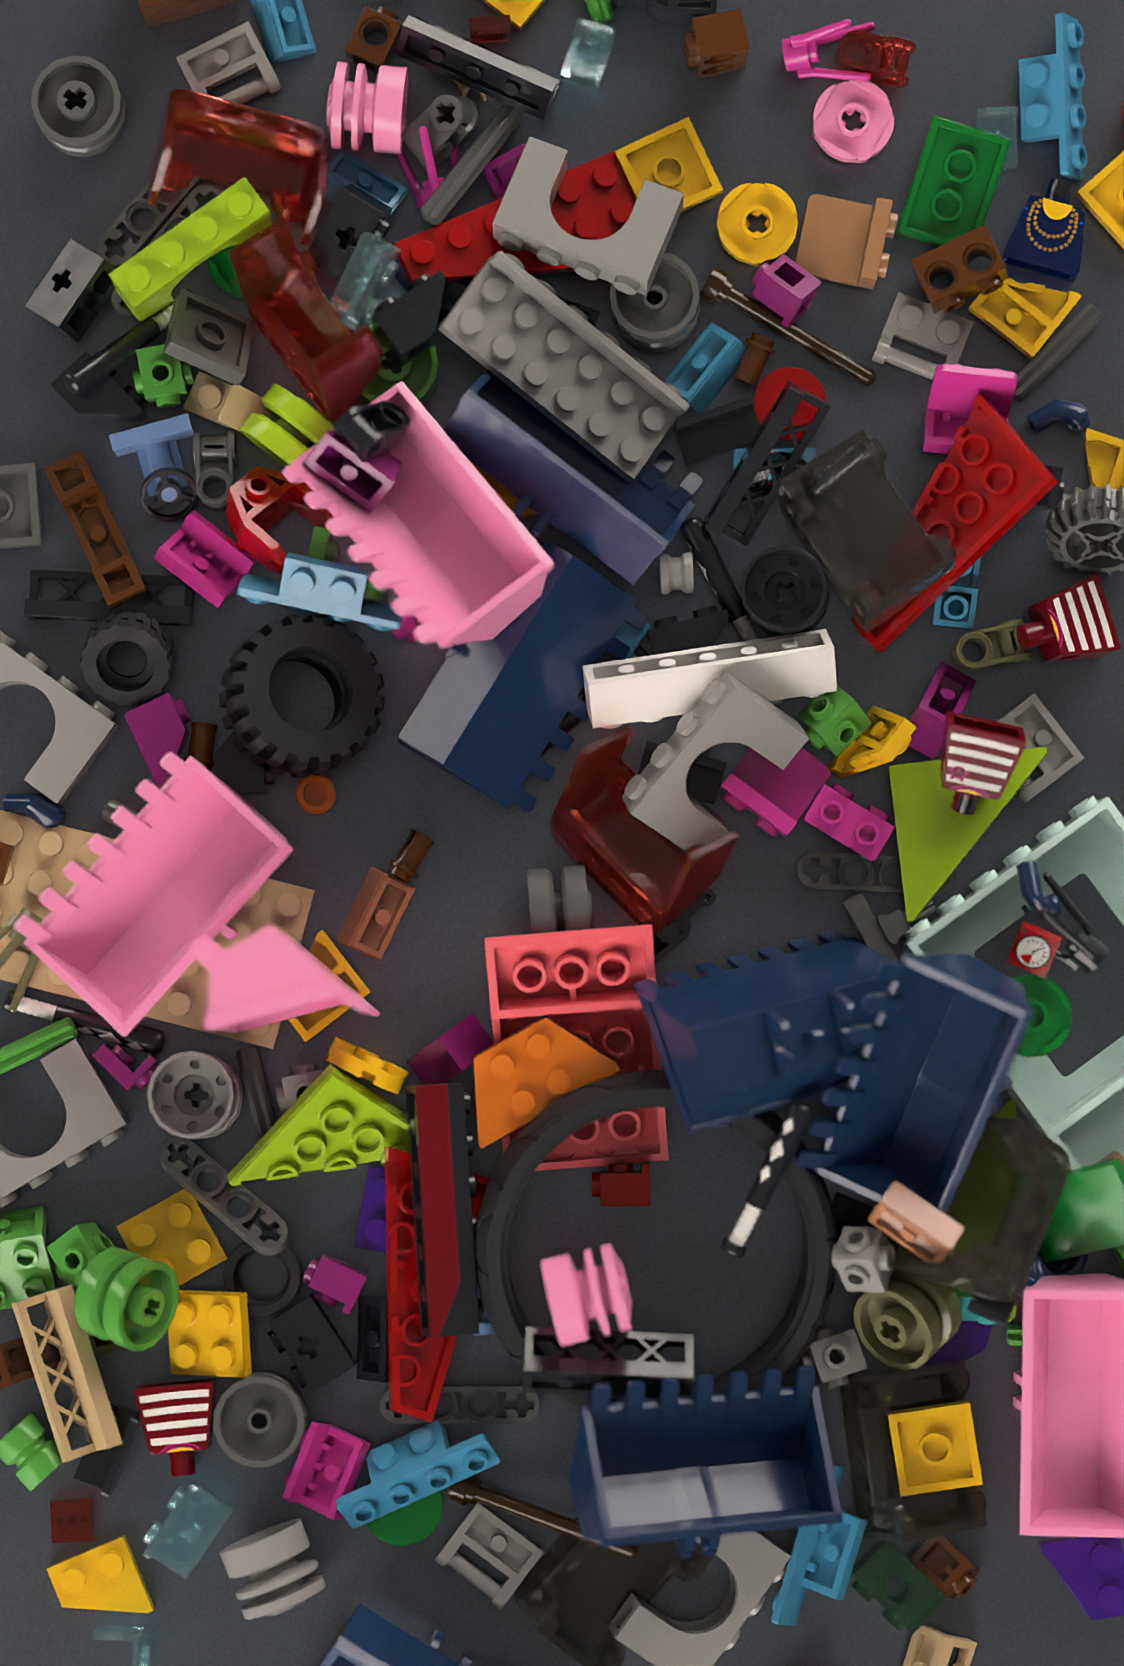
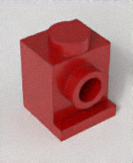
M649 1162L640 1163V1170H633V1163H608V1170L592 1172V1197H600L601 1207L650 1206Z

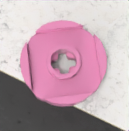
M849 80V82H841L828 87L819 97L812 117L813 136L822 150L836 160L857 164L865 163L870 158L879 154L887 145L894 128V115L887 95L882 89L869 81ZM854 111L861 114L860 122L864 124L863 128H854L852 131L846 129V122L842 120V116L844 114L851 116Z

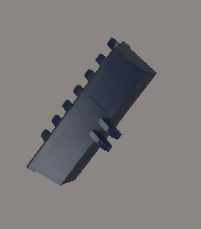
M489 370L466 391L459 401V407L443 428L444 432L466 458L510 490L512 495L520 500V503L512 512L519 521H521V516L528 507L541 516L536 525L532 526L528 531L535 541L550 523L555 528L561 529L633 585L657 554L660 555L690 514L695 504L689 500L703 482L702 478L694 472H690L677 490L663 481L661 478L675 460L671 454L663 450L649 468L643 466L637 477L628 483Z
M540 537L536 539V542L554 562L552 570L547 574L541 596L495 638L455 644L449 647L450 649L444 657L443 665L397 737V743L508 809L512 802L527 812L531 811L536 803L534 796L521 789L529 773L531 772L547 782L555 772L553 766L539 758L548 742L563 751H568L574 741L572 736L558 727L566 713L569 712L582 721H586L589 717L586 703L577 697L584 686L582 666L598 663L605 651L618 660L625 659L630 651V647L615 637L623 621L641 631L649 620L648 616L633 606L637 598L608 581L574 555Z
M902 953L898 961H881L878 964L874 975L878 979L889 980L888 987L885 993H868L865 995L861 1007L865 1011L877 1012L873 1023L870 1025H854L851 1028L848 1039L852 1043L863 1044L859 1056H843L839 1058L835 1071L842 1075H850L846 1087L828 1088L825 1091L822 1102L827 1106H836L833 1118L815 1119L812 1122L809 1133L814 1137H823V1143L820 1149L802 1150L796 1163L803 1168H813L814 1173L878 1203L891 1184L897 1181L946 1215L989 1115L1000 1112L1003 1103L997 1096L999 1092H1006L1010 1089L1013 1083L1010 1076H1007V1073L1034 1013L1032 1007L1028 1006L1024 985L969 954L916 955L914 953Z
M812 1365L800 1366L794 1386L781 1387L782 1373L779 1368L767 1369L763 1375L761 1388L748 1391V1376L746 1372H733L730 1375L727 1392L713 1394L714 1379L712 1375H699L696 1378L693 1396L679 1397L680 1382L678 1378H665L661 1384L659 1398L644 1400V1382L631 1381L627 1385L624 1402L610 1403L611 1389L608 1384L593 1386L590 1404L581 1406L579 1429L568 1479L583 1539L599 1542L601 1547L676 1540L678 1556L681 1559L691 1558L698 1537H701L702 1553L706 1556H713L718 1551L717 1548H719L721 1535L843 1522L819 1388L817 1384H814V1367Z

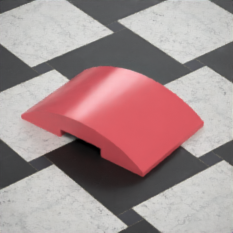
M652 925L485 938L494 1044L546 1015L571 1034L587 1042L592 1048L607 1058L617 1062L620 1071L611 1076L637 1071L662 1070L661 1057L641 1005L639 993L634 988L635 982L645 979H651L656 983ZM665 1107L637 1108L600 1118L565 1138L543 1159L535 1171L605 1166L608 1163L628 1164L667 1161L669 1157ZM528 1123L502 1137L503 1154Z

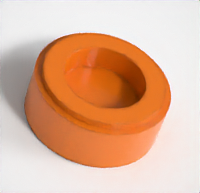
M310 774L299 781L295 797L298 805L305 812L312 815H321L328 812L334 806L337 799V790L334 783L325 775L315 776Z

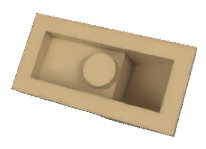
M200 371L183 407L184 411L228 430L236 431V433L242 436L245 435L240 432L239 427L251 412L263 414L269 419L271 416L264 408L261 396L241 385L228 384Z

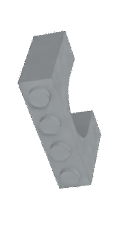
M529 136L492 223L493 239H496L502 247L508 250L518 252L523 249L536 254L540 261L548 265L558 266L560 263L571 267L583 278L589 280L600 278L611 282L617 290L623 293L635 295L637 292L647 296L682 212L684 193L645 179L632 212L625 225L619 231L599 240L576 238L565 232L557 224L551 212L552 203L568 168V150Z
M0 631V690L19 684L36 687L47 696L55 713V731L52 740L24 780L55 803L63 805L120 727L111 720L116 713L96 699L92 705H89L78 697L82 691L80 687L63 675L57 682L45 673L49 667L48 664L31 652H28L25 658L12 649L16 641Z
M724 671L719 679L713 680L706 687L703 698L697 706L682 716L677 724L676 731L666 743L660 744L655 749L650 763L641 774L635 775L628 782L622 799L630 814L705 864L731 832L719 814L686 792V777L693 761L699 754L711 746L725 742H736L749 746L784 770L808 741L809 737L799 722L730 673Z
M81 1038L70 1041L40 1059L60 1093L66 1108V1125L59 1141L49 1151L38 1156L16 1154L0 1143V1209L19 1198L15 1191L29 1183L32 1189H35L54 1178L51 1170L63 1162L70 1168L89 1157L90 1155L86 1149L100 1141L103 1147L125 1135L122 1127L129 1124L130 1121Z
M762 1531L721 1535L719 1548H717L718 1551L715 1555L726 1563L729 1584L722 1603L714 1612L696 1621H677L665 1616L631 1593L608 1625V1628L616 1640L655 1666H716V1661L723 1651L730 1650L740 1636V1627L748 1616L752 1617L760 1610L764 1602V1594L772 1582L776 1583L784 1576L788 1566L787 1561L791 1555L781 1544ZM698 1537L696 1539V1542H698L699 1544L701 1541V1537Z

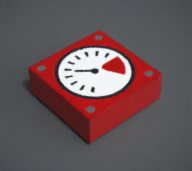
M1023 921L1006 962L1045 978L1062 937Z

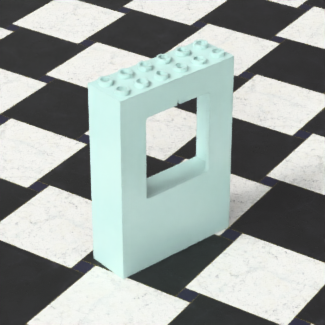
M1094 796L1089 799L1086 798L1068 811L1072 817L1068 822L1063 824L1059 820L1039 832L1035 836L1039 843L1030 849L1028 845L1021 846L1002 860L1006 866L998 873L994 869L988 870L969 884L973 891L963 898L961 894L954 895L937 907L936 910L940 915L933 921L929 922L927 918L921 919L911 926L907 934L904 935L907 940L899 946L905 953H914L916 955L969 954L975 957L974 953L978 948L1025 915L1021 909L1024 904L1031 910L1022 896L1016 869L1018 864L1026 861H1035L1037 863L1044 897L1053 894V891L1043 879L1045 873L1051 874L1061 887L1079 874L1086 875L1124 927V817L1109 797L1096 800ZM1124 1035L1068 1076H1062L1047 1055L1038 1057L1015 1055L1007 1073V1076H1010L1013 1081L1007 1093L1016 1102L1018 1108L1065 1172L1094 1165L1112 1151L1119 1152L1124 1158Z

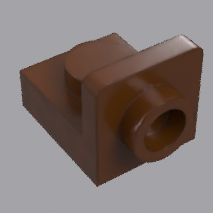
M937 1529L909 1558L945 1596L952 1600L957 1595L959 1597L964 1596L973 1588L977 1581L975 1576L980 1571L973 1562L962 1554Z

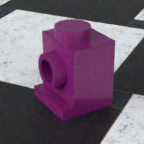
M783 254L771 265L765 262L758 269L752 279L756 286L751 295L765 304L767 308L783 318L781 325L789 328L808 311L822 282Z
M324 1253L319 1262L314 1259L311 1260L302 1278V1282L307 1283L308 1287L315 1289L313 1296L318 1300L332 1306H336L337 1301L344 1303L342 1312L349 1315L369 1274Z

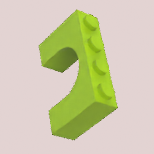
M243 177L116 268L109 276L121 299L138 322L141 323L148 317H154L172 304L174 299L171 293L174 287L203 261L232 245L241 254L272 232L273 226L270 211L247 179Z

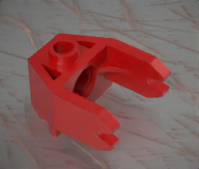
M259 465L229 487L225 516L231 531L236 535L238 549L240 551L245 549L270 572L278 575L283 573L287 554L281 545L266 532L294 509L314 526L328 529L325 526L327 521L335 517L327 508L312 509L304 500L305 495L313 491L307 483H291L283 473Z

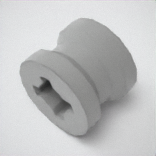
M692 552L683 553L680 557H670L668 554L659 555L661 595L670 594L673 590L694 593Z

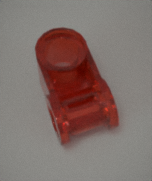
M853 30L842 37L835 52V63L839 70L869 73L871 75L870 80L891 87H907L909 78L906 76L910 55L915 53L917 46L914 42L907 39ZM849 45L859 46L864 51L865 58L860 61L850 59L846 55L845 47ZM896 56L895 66L893 68V62Z

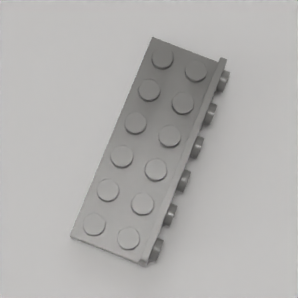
M498 251L487 259L437 328L628 483L637 477L676 418L686 413L690 407L689 403L682 399V393L675 386L663 383L651 373V368L648 364L639 358L628 355L620 348V344L615 337L607 332L596 329L588 322V317L583 311L575 306H568L556 296V291L551 285L543 280H536L524 270L523 263L511 254H504Z

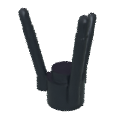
M1045 873L1043 875L1045 882L1084 931V933L1081 930L1077 933L1073 932L1048 909L1042 908L1040 914L1069 940L1064 948L1069 954L1067 955L1057 950L1054 959L1062 962L1073 972L1080 967L1087 974H1090L1107 956L1109 948L1100 942L1103 936L1088 923L1051 874Z

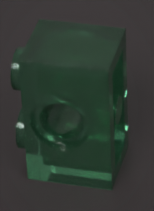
M884 1534L858 1560L852 1570V1576L856 1580L851 1586L866 1601L870 1602L875 1598L886 1608L881 1613L882 1616L898 1631L906 1627L914 1634L947 1599ZM894 1577H899L906 1581L905 1591L897 1597L888 1596L884 1592L885 1584Z

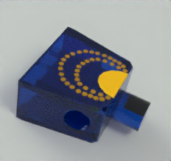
M1050 179L1045 198L1035 195L1029 196L1001 253L1005 264L1068 282H1074L1080 271L1085 210L1069 205L1074 187L1072 183L1060 179Z

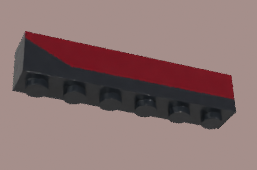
M464 1082L405 1086L421 1335L434 1338L479 1334V1323L484 1321V1306L482 1299L477 1298L476 1287L478 1280L474 1240L478 1219L476 1215H472L471 1198L476 1196V1181L474 1174L469 1173L468 1157L473 1155L474 1145L472 1134L467 1132L466 1115H469L471 1111L470 1094L468 1090H464Z

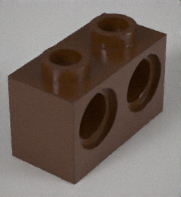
M741 8L692 18L691 30L685 33L686 43H684V52L688 68L695 66L697 78L745 69L749 45Z
M986 224L911 260L913 272L934 314L941 310L944 313L955 311L966 303V298L979 292L981 295L990 294L1003 286L1002 281L1008 279L1007 267ZM977 257H986L991 261L990 266L983 271H974L969 267L971 261ZM946 274L954 279L953 283L946 289H937L932 286L933 280L939 275Z

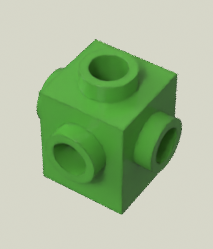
M165 344L137 349L139 369L133 370L137 393L139 395L144 394L148 403H156L157 408H168L181 404L180 398L188 397L189 395L187 385L194 384L191 365L164 353ZM169 374L165 380L159 381L160 376Z
M838 685L837 691L827 692L814 698L797 714L807 727L804 731L809 737L808 741L818 750L825 746L836 757L872 724L858 703Z
M95 1222L75 1225L47 1246L46 1249L56 1264L55 1269L59 1278L67 1285L72 1284L73 1289H76L87 1265L99 1252L114 1247V1244L106 1234L100 1231Z

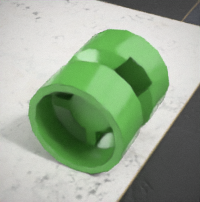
M33 1412L0 1440L1 1460L6 1465L16 1464L18 1466L16 1475L29 1491H32L62 1464L55 1439L47 1440L45 1438L47 1428Z

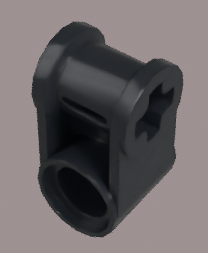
M381 401L375 404L357 405L351 408L338 419L333 427V431L337 436H344L357 451L356 457L361 462H365L371 458L386 456L408 429L411 421L406 412L398 405L390 401Z

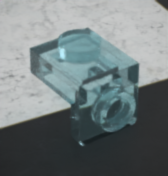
M578 18L561 70L560 80L599 91L611 56L616 29L599 22Z

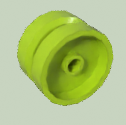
M273 383L261 400L264 408L278 421L275 423L263 414L251 412L239 427L240 432L285 468L309 450L307 448L308 445L313 447L328 430L333 431L334 426L327 421V418L304 399L299 396L296 397L285 388Z

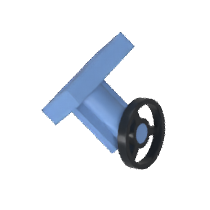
M188 413L109 435L113 452L117 457L137 452L145 479L140 489L141 503L144 510L151 517L159 521L173 522L185 518L194 510L198 501L196 483L191 475L185 472L177 440L191 437L195 432L192 419ZM189 483L193 488V494L183 490L189 488ZM146 489L150 498L156 497L150 507L145 500ZM179 500L190 502L184 510L175 514L156 512L163 504L174 505Z

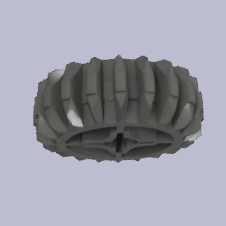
M1091 483L1087 490L1075 487L1072 495L1063 494L1059 503L1055 505V509H1051L1050 513H1048L1045 526L1046 543L1048 544V550L1053 553L1054 560L1063 561L1064 568L1076 567L1078 574L1091 571L1094 575H1097L1099 572H1107L1112 576L1116 570L1124 572V486L1113 489L1107 483L1103 488H1096Z

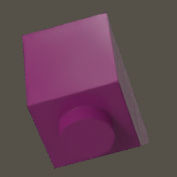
M328 430L304 459L303 464L371 512L394 485L402 462L390 453L384 457L379 456L361 462L356 457L357 451L344 436H337L334 431Z
M941 661L908 719L909 722L917 727L911 735L909 746L915 751L935 759L943 744L946 711L961 714L977 681Z
M169 693L124 713L156 786L160 789L173 776L160 765V761L168 752H172L181 758L190 734L186 723L192 721L183 700L175 701Z

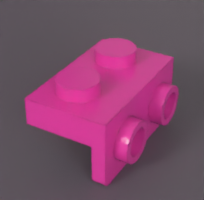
M195 510L187 515L181 528L159 547L154 556L157 562L217 608L238 589L243 574H249L257 561L245 549L240 551L237 542Z
M833 783L831 788L824 784L813 799L814 802L804 817L805 822L866 859L874 861L895 828L887 822L890 816L870 804L866 809L852 801L855 795L836 783Z
M312 1422L300 1440L301 1450L295 1465L285 1478V1490L282 1499L289 1503L301 1504L332 1520H341L342 1514L337 1509L335 1500L352 1492L371 1443L332 1424Z

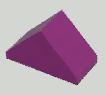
M472 1013L406 1062L422 1084L447 1083L474 1063V1056L494 1045V1042Z

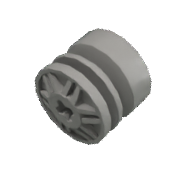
M196 1051L176 1053L161 1062L151 1076L147 1091L149 1110L157 1124L170 1134L187 1139L217 1137L230 1129L241 1114L245 1098L242 1080L232 1065L221 1057ZM201 1084V1090L208 1092V1100H202L200 1107H198V1101L191 1100V1092L198 1091Z
M301 1519L286 1521L253 1533L226 1546L219 1552L229 1578L249 1576L250 1582L239 1588L235 1593L237 1600L257 1597L241 1608L245 1619H254L267 1615L274 1616L289 1611L305 1603L307 1599L326 1587L322 1575L303 1579L304 1576L318 1568L317 1560L297 1562L295 1556L310 1546Z

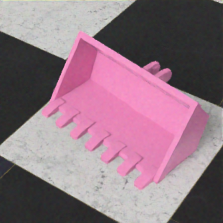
M401 381L370 403L375 404L381 401L393 402L406 412L411 421L408 429L389 451L390 454L402 462L396 481L371 512L303 464L304 459L317 444L295 459L291 465L286 466L282 473L291 483L306 482L313 491L307 493L304 500L312 509L327 508L335 518L329 519L325 526L335 536L349 535L354 540L356 545L351 546L347 553L355 562H372L378 570L369 577L372 584L377 589L393 588L400 598L394 600L391 604L395 612L399 616L415 615L422 625L416 627L413 634L421 643L437 642L441 648H446L455 644L491 640L541 596L547 574L552 570L554 562L403 381Z
M168 752L160 761V765L173 776L161 789L147 779H144L137 786L135 791L148 804L137 816L123 806L119 807L112 814L111 819L124 829L114 842H110L100 834H95L87 842L89 849L100 856L88 870L75 861L69 862L63 869V874L73 881L75 885L64 897L51 888L45 889L39 896L38 900L51 910L46 918L39 924L27 915H23L14 924L16 930L27 937L23 943L124 1037L128 1035L195 960V956L190 950L193 940L195 941L197 937L201 938V936H207L213 940L219 932L233 941L237 938L239 932L229 921L293 851V848L288 844L287 838L246 798L214 776L192 756L184 762L172 752Z
M271 925L227 950L207 936L197 937L195 941L193 940L190 950L195 956L194 959L197 958L198 962L210 971L208 1014H205L204 1028L239 1033L343 1004H348L375 1017H379L381 1014L293 937Z
M1106 1273L1042 1276L1032 1287H1026L1023 1290L1022 1370L1014 1372V1381L1022 1386V1394L1013 1397V1406H1015V1409L1022 1411L1020 1535L1124 1538V1279Z

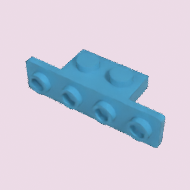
M1063 12L1055 15L1056 53L1019 59L1021 140L1030 143L1059 138L1060 174L1073 181H1080L1084 178L1083 168L1087 166V151L1082 141V128L1086 125V112L1081 104V88L1085 83V73L1083 66L1080 64V47H1082L1084 42V34L1078 20Z
M290 552L285 557L281 581L243 574L237 590V595L244 596L248 601L255 604L266 605L272 602L285 605L290 611L305 614L313 611L327 614L328 618L337 622H350L351 620L368 623V626L372 629L379 631L400 629L404 617L399 616L389 604L364 599L369 574L368 569Z
M438 1419L368 1451L366 1460L371 1483L335 1500L336 1507L352 1528H357L500 1463V1457L485 1434L476 1435L450 1447L446 1428Z
M833 1464L837 1488H839L844 1467ZM842 1511L843 1522L797 1527L798 1533L793 1549L789 1552L791 1557L787 1561L788 1566L781 1588L773 1599L771 1622L778 1625L795 1626L799 1619L807 1589L835 1600H844L868 1520Z

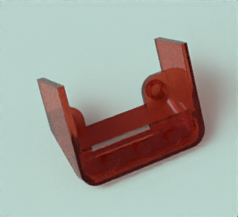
M187 89L173 90L169 95L151 169L148 204L156 205L161 187L172 191L186 188L191 184L193 176L228 186L234 185L245 177L256 193L270 197V206L280 219L287 222H301L300 244L308 246L326 194L328 135L323 129L312 123Z
M283 217L230 249L228 254L251 319L255 321L258 330L314 404L332 424L351 409L381 369L380 358L384 356V352L368 325L354 333L320 290L314 276L318 272L315 261L308 251L305 250L300 253L297 249L289 224Z
M626 726L582 748L553 812L550 828L556 842L579 865H585V871L639 926L652 925V933H656L669 926L718 879L739 835L732 831L707 845L696 844L688 848L685 854H683L669 839L630 814L622 799L628 782L635 776V773L621 760L633 733V730Z

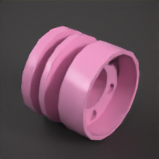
M337 62L335 75L329 86L327 102V125L331 135L332 149H343L346 131H351L352 150L359 151L364 133H372V143L375 152L402 154L404 142L401 139V134L406 128L408 102V67L381 65L377 73L376 82L368 83L364 63H358L354 82L350 81L349 63Z
M611 1243L601 1245L604 1264L598 1266L595 1264L591 1248L584 1249V1269L577 1271L568 1253L541 1260L548 1300L561 1346L587 1341L589 1339L588 1320L597 1319L605 1336L611 1335L608 1315L612 1314L617 1315L621 1332L632 1330L630 1321L633 1305L624 1266L615 1254Z

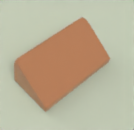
M371 867L337 935V941L381 962L416 888Z
M897 1181L891 1184L867 1219L868 1222L936 1268L951 1251L964 1229L956 1221Z

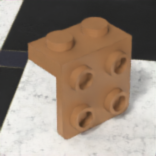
M819 194L811 195L807 202L795 263L818 279L873 290L877 277L885 278L890 254L883 253L885 237L893 238L898 214L891 213L893 200L877 197L873 206Z

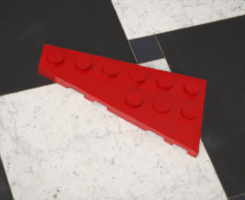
M614 151L565 172L552 203L551 212L557 224L565 232L576 238L599 240L609 237L625 225L637 199ZM503 198L395 242L393 246L410 284L424 274H429L431 277L440 270L446 276L445 282L475 277L486 260L498 251L518 258L523 263L524 270L530 275L575 272V270L560 263L558 266L548 265L540 261L536 254L523 249L518 252L508 250L502 247L496 239H493L492 223Z
M981 393L977 394L972 403L974 409L964 427L960 425L953 437L955 443L944 463L938 464L908 518L910 524L901 540H896L889 554L892 556L881 576L875 577L851 620L876 651H884L1059 482L987 397Z
M384 1146L389 1407L392 1411L432 1422L458 1335L434 1338L421 1335L410 1155L408 1152ZM473 1173L476 1181V1196L471 1198L472 1215H476L478 1219L481 1202L490 1178Z

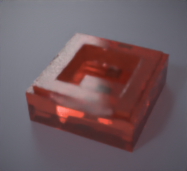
M510 15L469 18L471 41L487 43L509 41L511 39Z
M93 1498L50 1501L52 1543L94 1541Z

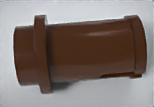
M753 332L750 339H745L744 343L747 344V347L733 378L756 388L769 355H774L775 350L772 349L775 342Z
M192 721L188 757H184L183 761L185 762L192 756L211 771V767H214L212 755L218 725Z
M411 829L395 860H389L388 863L391 866L388 872L408 884L412 878L417 879L418 874L415 872L431 845L434 844V841L422 833Z

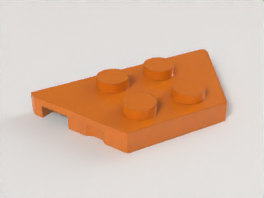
M546 1015L476 1054L473 1060L478 1144L480 1148L486 1147L530 1122L546 1107L564 1095L586 1084L620 1071L618 1063L611 1058H607L592 1048L587 1042L571 1034Z

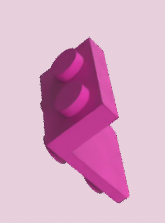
M960 364L937 365L925 410L923 452L949 454L955 443L953 437L960 425L964 427L974 409L972 403L978 393L986 396L1008 422L1017 386V374L998 368L983 369L965 367Z
M749 748L720 786V789L725 792L722 799L740 813L746 808L757 816L758 819L755 824L770 836L775 838L779 833L786 837L816 797L821 787L828 781L831 771L825 764L803 748L798 751L784 770L754 749Z

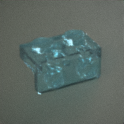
M368 231L361 234L330 300L333 306L344 311L340 323L353 330L365 322L371 323L373 321V315L376 314L375 309L381 304L378 297L383 287L390 285L399 267L395 261L401 249Z
M195 1481L192 1482L187 1490L182 1486L177 1489L166 1507L172 1510V1513L164 1524L156 1520L142 1540L149 1545L143 1553L145 1557L150 1559L152 1556L185 1580L234 1510V1508Z

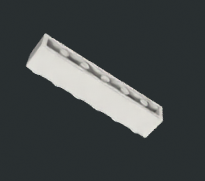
M826 629L582 666L586 706L593 728L613 729L624 723L637 721L652 723L660 721L663 717L684 715L697 706L703 698L706 687L713 680L719 679L724 671L730 673L772 704L780 703L788 698L801 696L816 698L827 692L837 691L834 645Z

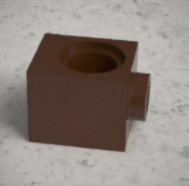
M365 6L345 48L346 59L356 65L364 63L367 70L376 74L381 65L389 66L402 28V22L398 21L399 16L384 7L377 6L376 10ZM373 30H381L387 35L385 42L378 46L368 44L365 38Z

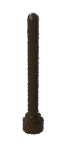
M717 267L714 268L699 294L701 297L711 303L715 300L721 304L723 301H726L864 385H871L875 382L876 374L873 370L794 323L789 328H785L781 325L783 318L734 288V282L728 279L729 274Z
M476 1475L450 1485L448 1492L449 1501L463 1506L467 1505V1503L474 1505L476 1502L601 1547L599 1542L583 1539L579 1521L482 1486V1481L476 1479ZM637 1544L601 1547L628 1558L635 1557L639 1551Z

